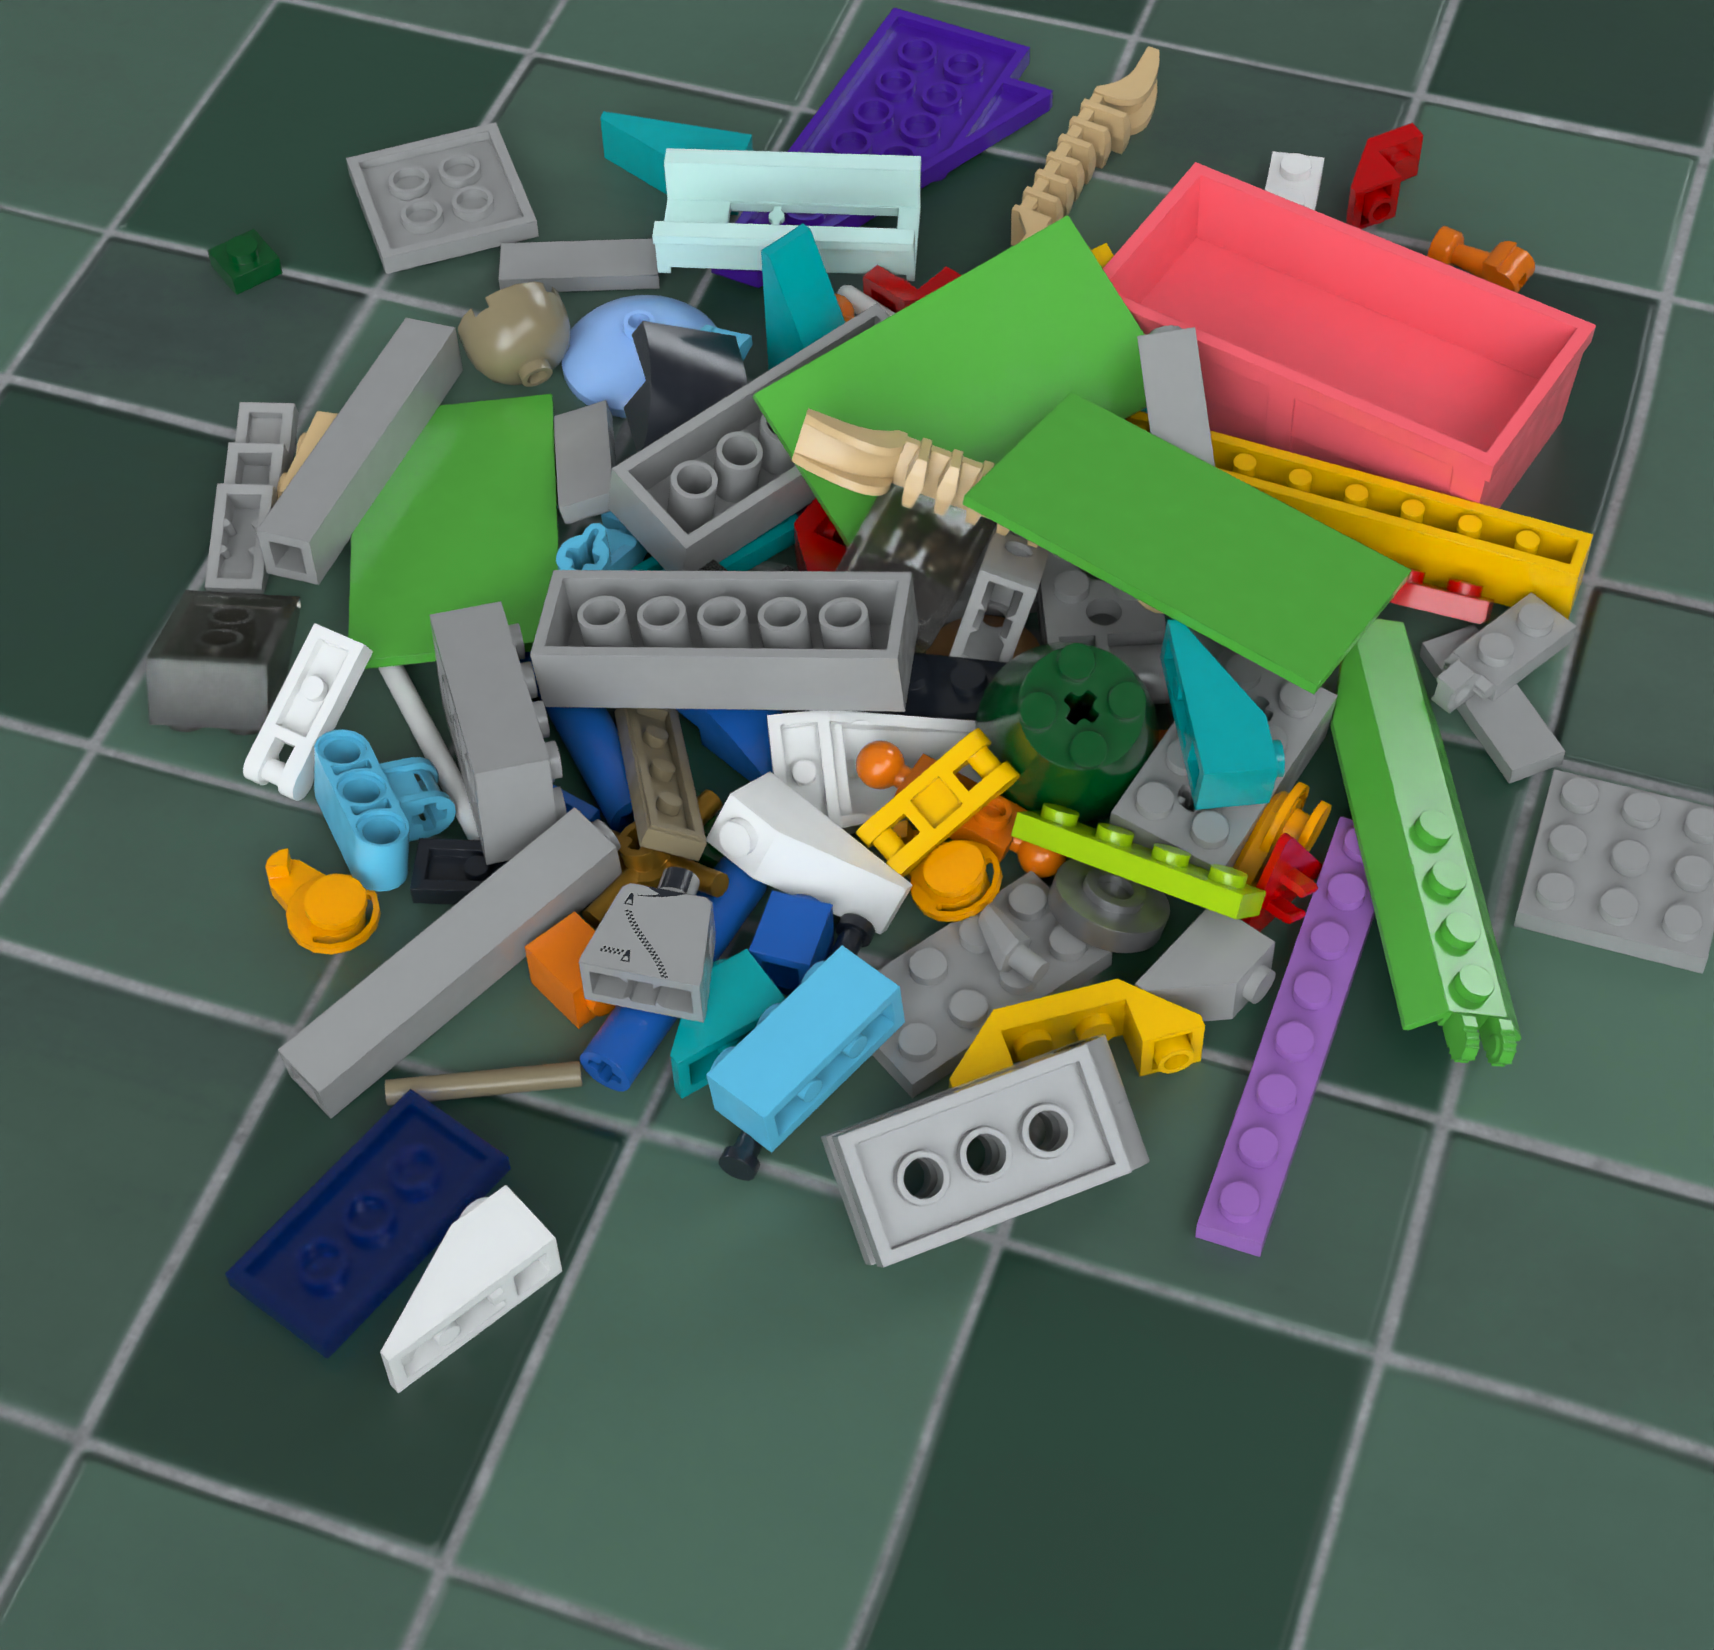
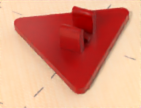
M1287 833L1282 834L1256 888L1266 891L1260 914L1258 916L1242 918L1241 920L1261 932L1275 917L1287 924L1304 918L1306 915L1305 911L1296 907L1291 902L1297 896L1303 898L1318 890L1314 880L1319 876L1323 865L1292 836Z

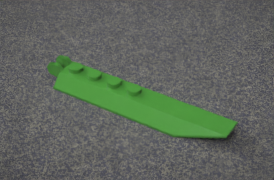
M1376 618L1340 662L1335 692L1338 696L1331 717L1330 727L1402 1029L1411 1030L1437 1021V1025L1443 1028L1447 1047L1450 1048L1449 1054H1451V1059H1454V1062L1468 1063L1469 1061H1475V1057L1480 1049L1479 1042L1482 1041L1488 1063H1491V1066L1505 1067V1065L1512 1064V1060L1517 1052L1516 1041H1520L1522 1037L1442 736L1404 622Z

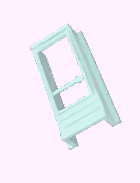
M666 148L664 160L667 189L664 221L654 222L652 234L653 244H655L658 273H671L672 267L762 271L761 250L799 226L780 225L785 220L784 213L898 216L897 229L832 226L807 227L811 229L827 273L866 274L876 265H879L894 275H906L907 281H915L921 213V156ZM730 212H770L769 222L771 225L729 223Z

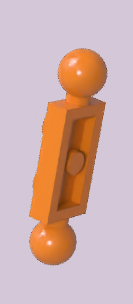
M878 740L868 743L861 749L856 759V771L861 781L868 787L879 790L888 789L892 786L898 788L895 793L896 796L937 760L923 753L915 766L911 768L905 765L903 754L897 746L888 741ZM959 772L955 774L968 791L978 784ZM1001 795L989 802L948 837L952 840H974L984 844L997 856L1000 863L1008 851L1011 850L1017 854L1022 869L1026 873L1033 871L1039 878H1048L1055 875L1067 858L1064 855L1011 836L1017 812L1028 810Z

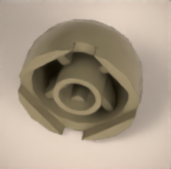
M533 281L514 284L495 291L485 297L489 306L487 309L475 317L471 308L463 316L458 326V336L466 355L478 371L495 383L515 386L523 384L526 387L542 384L552 376L553 370L560 364L570 347V322L566 308L558 291L552 287L551 292H547L541 282Z

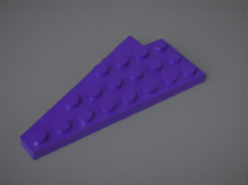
M893 7L788 152L921 156L922 189L932 182L944 179L948 172L1050 111L1053 106V90L1019 80L1030 64V47ZM743 211L735 223L771 225L769 222L770 212ZM784 213L785 220L780 225H801L803 223L806 226L860 227L876 216ZM711 268V273L757 288L763 286V273L761 270Z

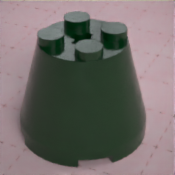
M1055 642L1040 645L1021 653L1009 661L988 685L980 702L975 720V729L980 728L992 742L988 748L1001 763L1009 761L1020 774L1017 781L1003 792L1001 796L1028 811L1042 810L1043 803H1052L1070 808L1079 813L1077 821L1079 823L1091 822L1097 819L1101 820L1110 816L1114 807L1159 744V722L1156 708L1148 689L1140 677L1114 654L1092 645L1077 642ZM1084 702L1091 707L1088 718L1080 720L1076 725L1070 723L1067 717L1077 712Z

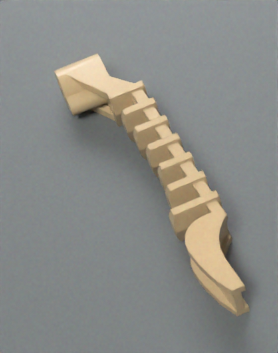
M1148 46L1137 66L1129 75L1114 83L1097 86L1089 100L1085 98L1082 101L1079 115L1073 116L1070 119L1067 134L1062 133L1059 136L1056 151L1048 153L1045 168H1039L1036 171L1034 185L1032 187L1027 186L1023 191L1021 205L1015 204L1012 208V246L1069 215L1073 202H1076L1079 198L1084 184L1087 185L1091 180L1095 166L1102 169L1107 163L1111 151L1122 154L1128 145L1130 135H1135L1147 127L1154 113L1157 100L1160 50Z
M809 408L791 460L798 466L827 481L864 495L881 496L887 494L891 484H896L904 487L902 506L911 509L919 495L923 494L935 499L934 513L943 516L949 506L952 505L966 510L965 522L973 525L976 524L980 516H985L964 506V495L994 467L993 462L985 460L983 463L964 457L963 451L954 449L950 452L932 445L933 440L924 437L919 441L907 436L908 433L900 430L881 431L858 427ZM997 523L996 533L1006 536L1010 530ZM1028 540L1027 545L1035 548L1038 547V545ZM1138 600V602L1145 609H1148L1154 613L1164 614L1156 610L1155 608L1145 604L1144 602Z

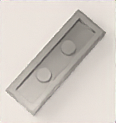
M653 238L501 243L498 279L500 290L514 284L533 281L543 283L547 292H551L552 287L558 292L660 289V273H658L656 249L655 244H653Z
M606 400L554 416L558 508L565 524H571L610 511L608 503L611 469L616 466L613 418Z
M1474 624L1422 642L1420 657L1435 679L1445 670L1443 668L1444 661L1451 655L1452 651L1479 632ZM1517 683L1494 701H1491L1488 697L1482 699L1475 694L1456 708L1509 784L1562 765L1565 755L1564 748Z

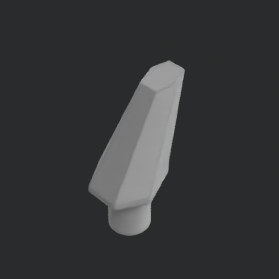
M993 903L988 904L981 912L978 923L997 969L1009 972L1013 968L1033 984L1038 983L1047 973L1049 963L1029 949L1032 941L1031 938L1023 933Z

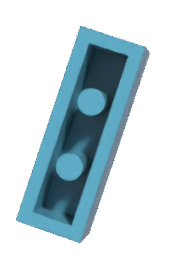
M843 945L840 946L826 961L815 963L803 977L801 985L781 1004L776 1003L766 1009L759 1018L756 1027L740 1043L726 1048L718 1055L712 1064L711 1070L706 1074L715 1110L772 1153L905 1023L900 986Z

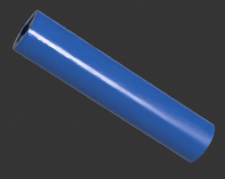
M531 651L525 652V659L519 660L520 663L530 661L532 664ZM536 680L537 695H538V697H539V699H540V701H541L542 699H541L539 687H538L537 680ZM545 707L547 714L610 828L621 833L628 825L635 822L618 730L606 708Z
M727 857L721 858L713 868L728 876L729 885L726 892L720 897H714L699 890L696 896L706 897L713 902L716 930L713 962L719 960L767 890L766 884L750 877ZM616 1005L580 1055V1063L584 1070L598 1083L615 1091H626L630 1088L678 1018Z

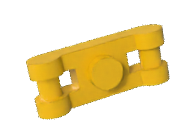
M977 728L965 736L870 817L856 831V835L867 848L875 846L887 860L886 864L902 877H905L927 855L969 819L1012 786L1020 777V774L1009 761L1003 763L999 761L988 748L992 742L980 728ZM970 764L982 780L968 791L955 774ZM906 816L920 831L907 844L893 830Z

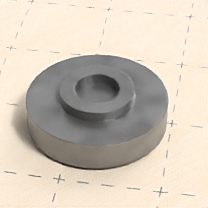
M1074 859L1064 862L1059 867L1048 893L1050 910L1065 930L1088 945L1110 952L1134 953L1151 948L1160 939L1170 915V905L1163 892Z

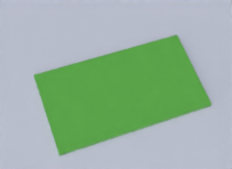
M1067 215L760 390L752 398L791 459L809 408L858 427L881 431L900 430L908 433L907 436L919 441L924 437L933 440L932 445L950 452L957 449L963 451L964 457L980 463L987 460L993 462L995 466L1070 392L1125 420L1147 408L1137 336L1145 334ZM795 464L863 572H870L965 516L967 512L950 505L943 516L934 513L935 499L923 494L919 495L915 504L910 509L902 506L904 487L892 483L887 494L881 496L864 495L827 481Z
M1070 392L964 495L963 500L964 506L1313 695L1406 583L1412 571L1073 392Z
M552 394L439 405L351 534L348 638L366 645L373 651L365 669L435 662L430 614L500 601L508 625L519 623L525 652L531 651L553 570H558L556 555L559 549L554 402Z

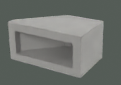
M1206 909L1135 983V987L1201 1015L1203 1022L1233 1019L1248 1001L1253 1004L1258 1003L1272 986L1276 975L1275 971L1271 969L1275 942L1240 919H1233Z

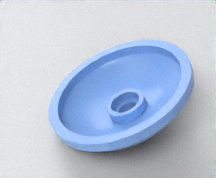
M635 295L607 302L582 317L570 330V347L561 361L564 379L572 393L584 404L592 405L606 400L612 416L626 418L623 407L646 381L632 338V333L641 322L647 321L700 330L706 324L714 327L716 325L697 308L669 297Z

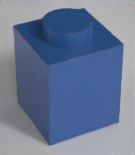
M772 890L749 952L782 994L790 995L801 985L803 977L815 963L827 960L834 943L833 904L820 902L816 898L805 894L790 895Z

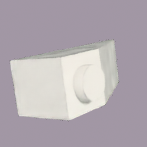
M768 772L730 793L706 838L708 843L753 879L790 895L805 894L816 898L820 902L833 904V914L839 917L847 913L860 915L870 921L875 928V933L880 935L888 929L913 884L772 772Z
M507 1185L490 1197H482L472 1202L462 1212L460 1218L451 1224L380 1351L390 1385L397 1393H400L562 1272L556 1238Z

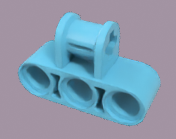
M345 729L332 730L320 736L314 745L315 799L352 877L357 879L367 890L377 892L393 890L402 885L408 876L409 842L419 840V838L432 837L447 829L453 822L456 814L455 804L447 793L439 789L437 785L439 780L438 772L435 765L429 759L410 757L379 764L369 742L363 735ZM414 774H418L421 780L417 782ZM423 813L426 819L425 821L420 819V814Z

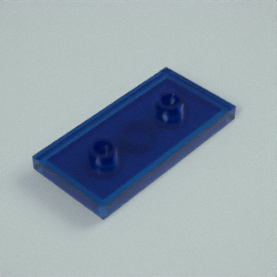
M410 1089L225 1273L228 1283L232 1288L328 1359L443 1240L451 1224L460 1218L466 1207L475 1200L484 1197L511 1169L509 1158Z

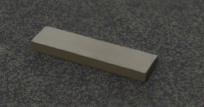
M616 708L614 714L639 845L699 861L707 841L678 711L676 709Z

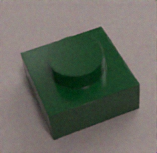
M255 229L235 236L207 250L211 266L236 295L283 273L280 258Z

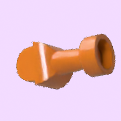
M1442 226L1438 230L1427 254L1430 258L1452 267L1457 266L1474 276L1516 293L1520 291L1535 271V262L1532 256L1524 249L1517 247L1516 242H1500L1491 252L1464 245L1462 232L1448 226Z

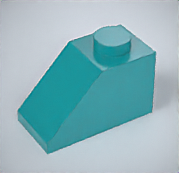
M747 949L729 959H720L713 962L707 1013L704 1023L680 1019L670 1057L675 1091L681 1099L707 1085L706 1074L711 1070L712 1064L718 1055L726 1048L740 1043L756 1027L759 1018L766 1009L773 1004H781L786 999Z

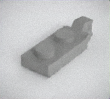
M1531 592L1452 651L1451 655L1444 661L1443 668L1445 670L1437 676L1436 681L1438 684L1431 700L1449 714L1475 694L1482 699L1488 697L1491 701L1496 700L1570 644L1577 626Z

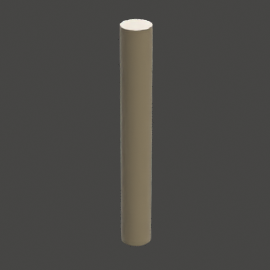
M580 1061L388 1079L385 1080V1096L387 1105L390 1106L582 1087V1067Z

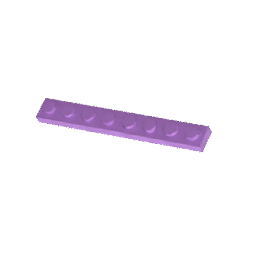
M1344 817L1339 818L1316 883L1318 890L1313 893L1196 1227V1238L1258 1257L1261 1256L1375 916L1353 820Z

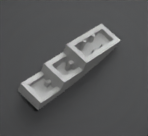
M239 403L235 442L228 443L224 483H217L205 580V589L208 593L264 594L269 574L266 571L256 530L277 502L279 479L284 472H288L293 462L299 412L295 403Z

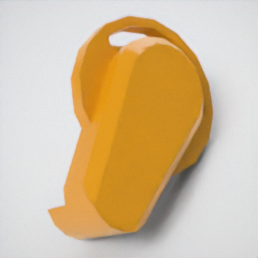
M1298 782L1290 793L1286 791L1276 793L1271 798L1270 803L1267 804L1233 866L1234 869L1248 875L1246 884L1254 887L1257 886L1271 853L1282 834L1287 833L1292 836L1308 852L1313 847L1326 823L1332 805L1322 800L1311 815L1302 811L1309 794L1310 787L1308 785Z
M908 820L899 822L893 829L905 844L920 833L919 830H912ZM953 840L941 843L906 877L913 884L911 888L912 899L925 916L941 922H958L977 915L994 900L999 893L1003 875L997 856L988 846L974 840ZM989 863L993 864L994 869L991 886L986 871V865Z
M288 848L279 850L268 858L265 868L272 896L286 910L289 932L300 946L314 953L333 955L347 952L366 942L377 929L381 916L378 896L375 891L365 889L352 875L339 873L325 875L300 860L291 859ZM367 900H371L373 912L370 922L365 927L367 921L365 914L368 904Z

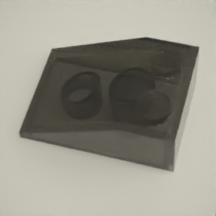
M892 483L887 494L875 497L832 572H912L919 623L915 653H925L933 644L961 595L997 523L980 516L975 525L965 522L967 511L952 505L949 506L943 516L934 513L935 499L923 494L919 495L911 509L902 506L904 487Z
M185 590L146 657L149 725H167L170 729L178 732H192L201 728L228 729L230 733L246 736L259 733L287 678L301 610V597Z

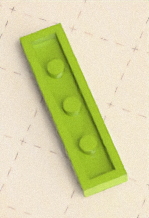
M1043 803L1042 810L1017 812L1011 836L1233 919L1253 917L1260 914L1266 891L1246 884L1248 875L1240 870L1219 864H1211L1210 870L1189 863L1191 854L1185 850L1160 843H1155L1152 850L1133 843L1135 834L1130 830L1107 823H1098L1097 829L1077 822L1079 818L1077 811L1057 804Z

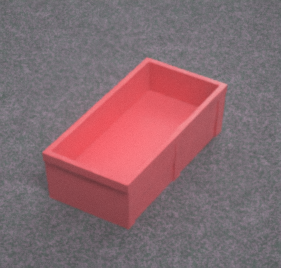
M1197 162L1193 164L1103 268L1145 335L1162 326L1173 325L1179 326L1182 329L1195 327L1211 431L1498 509L1562 422L1582 355L1591 343L1596 328L1595 324Z

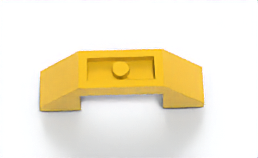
M1119 979L994 1009L951 1075L949 1089L1012 1066L1014 1062H1023L1071 1043L1105 1034L1108 1041L1113 1037L1123 1035L1139 1077L1156 1072L1166 1074L1179 1072L1192 1063L1201 1061L1205 1024L1201 1015Z

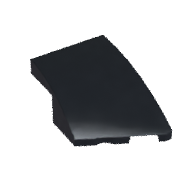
M647 321L641 322L632 333V338L646 381L623 407L637 452L748 384L736 336Z

